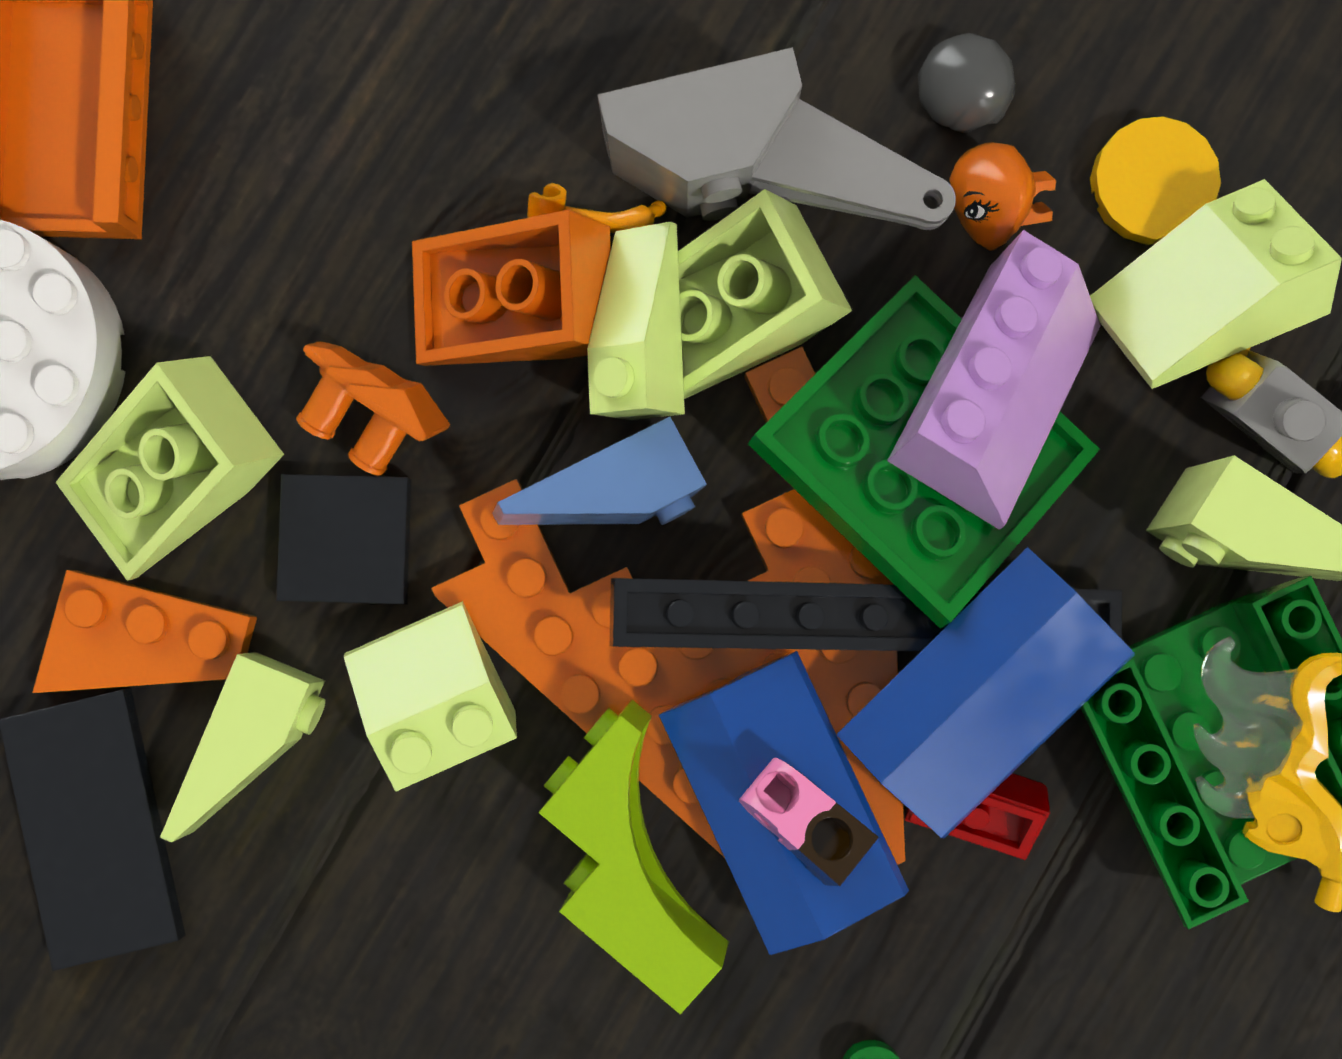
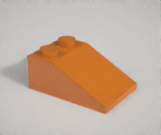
M564 210L412 241L416 364L430 366L553 360L587 356V348L611 252L610 226L571 210Z

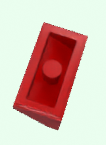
M1012 773L948 835L1026 860L1050 814L1048 789L1041 782ZM909 808L906 809L905 821L931 829Z

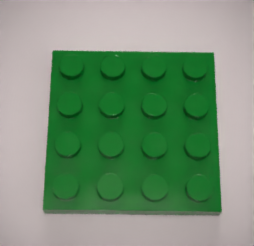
M915 275L754 434L747 444L939 628H942L952 622L1098 453L1100 448L1065 415L1059 412L1006 525L1001 529H997L887 461L962 320Z

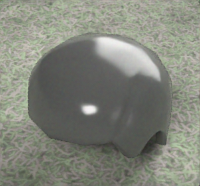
M974 33L956 35L936 45L930 51L918 73L920 103L932 121L961 133H968L988 124H997L1004 117L1015 95L1012 60L998 42Z

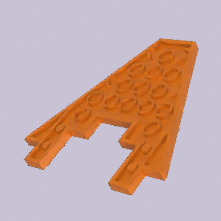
M799 347L746 372L744 378L767 423L815 375V372L803 347ZM517 479L459 505L485 563L431 588L435 597L447 608L463 601L480 638L586 733L589 732L608 708L619 715L629 702L634 700L652 717L644 737L640 757L639 781L723 857L724 855L659 715L671 707L722 687L747 671L797 651L837 734L898 674L897 651L609 646L611 578L633 579L628 567L571 593L540 525H498L492 514L497 502L523 490ZM795 489L741 514L767 570L747 581L894 585ZM838 737L897 865L905 862L903 803L875 778Z

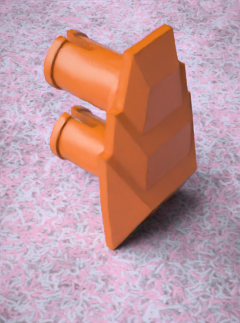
M322 341L304 346L303 351L305 355L320 367L319 371L322 378L304 409L296 417V420L303 429L312 435L330 440L336 434L338 425L354 399L373 411L374 415L354 448H351L348 453L349 459L362 470L381 476L387 470L388 463L406 434L420 442L449 428L450 423L422 383L405 380L384 365L366 362L342 346Z

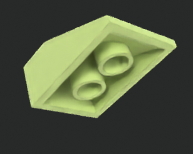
M1263 179L1206 203L1091 294L1090 298L1101 325L1151 389L1330 314L1342 257Z
M766 189L678 251L684 399L803 344L852 311L797 205Z
M211 356L157 362L55 483L125 579L129 581L139 577L245 496L280 460L284 453Z
M1235 455L1186 468L1146 530L1163 541L1159 549L1165 555L1188 567L1193 568L1197 563L1198 565L1299 577L1312 576V578L1342 581V524Z

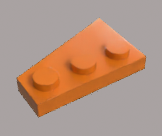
M66 570L32 693L227 679L237 654L248 653L257 617L77 570Z

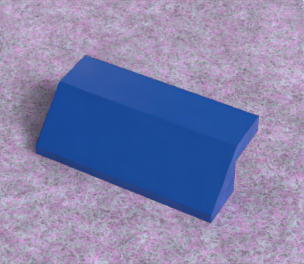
M1027 547L836 735L886 789L939 837L944 839L1111 679L1135 653L1072 587Z
M797 651L747 671L722 687L671 707L659 715L769 955L825 940L904 897L909 892ZM773 758H778L792 766L879 837L841 886L824 885L805 868L806 865L778 841L779 838L758 822L739 802L740 797Z

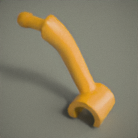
M550 183L544 187L543 196L536 192L529 194L527 216L530 218L571 210L610 226V233H615V231L653 225L654 218L665 214L666 204L663 201L657 200L649 207L639 205L621 212H601L565 206L567 192L565 188L558 184Z

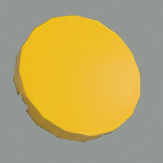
M1162 116L1138 119L1119 129L1097 154L1090 176L1091 192H1095V200L1099 205L1097 211L1104 223L1125 239L1149 245L1156 244L1206 203L1216 200L1221 186L1218 158L1207 139L1189 124Z

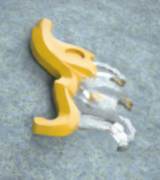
M1227 637L1217 642L1207 651L1201 665V679L1207 696L1220 710L1223 717L1222 728L1218 732L1210 734L1199 723L1193 725L1199 749L1208 761L1220 769L1224 781L1219 785L1213 786L1202 776L1196 777L1195 781L1200 796L1211 809L1224 816L1255 818L1251 822H1246L1242 831L1245 837L1268 852L1305 859L1317 866L1322 878L1314 902L1327 911L1341 912L1342 805L1316 778L1315 771L1319 763L1329 757L1324 697L1327 685L1333 678L1342 675V653H1321L1309 657L1297 669L1276 672H1252L1240 668L1231 660V651L1235 646V642L1231 637Z

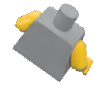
M1250 348L1208 365L1206 376L1211 386L1200 397L1293 473H1307L1313 468L1317 473L1326 478H1336L1342 475V411L1288 367L1279 361L1252 352Z

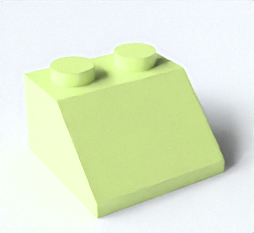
M463 601L344 654V660L366 735L395 792L517 738L516 710Z

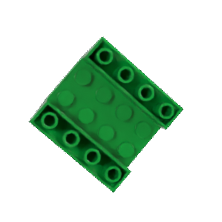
M1303 576L1221 603L1129 646L1135 655L1080 707L1184 927L1187 929H1191L1248 902L1241 884L1297 859L1266 851L1245 837L1242 830L1246 822H1251L1255 819L1246 798L1245 788L1257 782L1263 771L1277 763L1287 747L1295 721L1299 718L1291 703L1290 685L1292 676L1299 665L1309 657L1321 653H1342V638L1312 576ZM1342 675L1333 678L1326 688L1324 702L1328 727L1329 757L1319 763L1315 775L1342 805Z

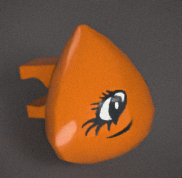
M995 142L984 143L966 151L955 164L949 179L956 195L954 209L962 226L971 238L987 250L993 251L1004 245L1018 231L1020 226L1052 221L1053 211L1043 202L1032 203L1034 197L1039 192L1055 190L1056 179L1046 171L1032 172L1023 156L1014 146Z

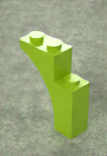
M631 700L619 715L608 708L589 730L584 739L592 745V748L579 763L568 756L544 784V787L552 795L539 811V814L587 853L563 883L571 889V892L559 912L681 1015L722 969L729 941L690 907L666 875L653 850L644 823L639 791L640 757L644 737L652 716L634 700Z

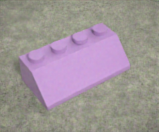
M1025 230L1012 241L987 270L887 460L997 529H1001L1006 525L1101 326L1078 263Z

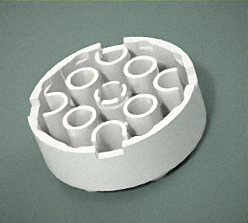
M0 220V480L26 479L51 471L71 460L86 447L108 421L118 402L125 377V371L121 370L122 347L120 336L125 334L118 310L109 292L87 266L35 233Z

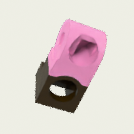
M773 758L739 799L741 805L758 822L779 838L778 841L806 865L805 868L824 885L841 886L879 838L804 775L778 758Z

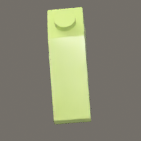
M665 222L615 231L587 348L590 414L626 420L685 414L676 223Z
M257 652L237 654L160 838L174 842L196 831L297 743L303 733L310 735L318 724L325 707L326 700L319 697L325 680Z

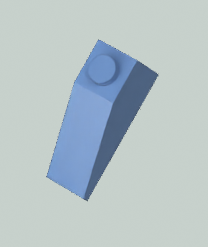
M668 417L497 502L492 514L498 525L640 524L656 515L661 525L695 508L691 497L707 484L671 417Z

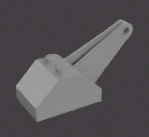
M793 47L598 94L603 135L612 173L656 200L663 201L666 206L686 218L702 215V219L705 221L725 218L739 208L738 205L746 203L752 194L757 195L766 189L789 202L891 221L923 230H933L940 227L947 220L956 203L954 189L943 178L918 166L799 99L802 82ZM924 199L933 200L937 208H928L924 203Z

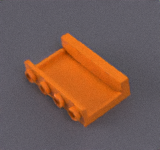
M0 0V220L16 224L40 237L142 239L153 0Z

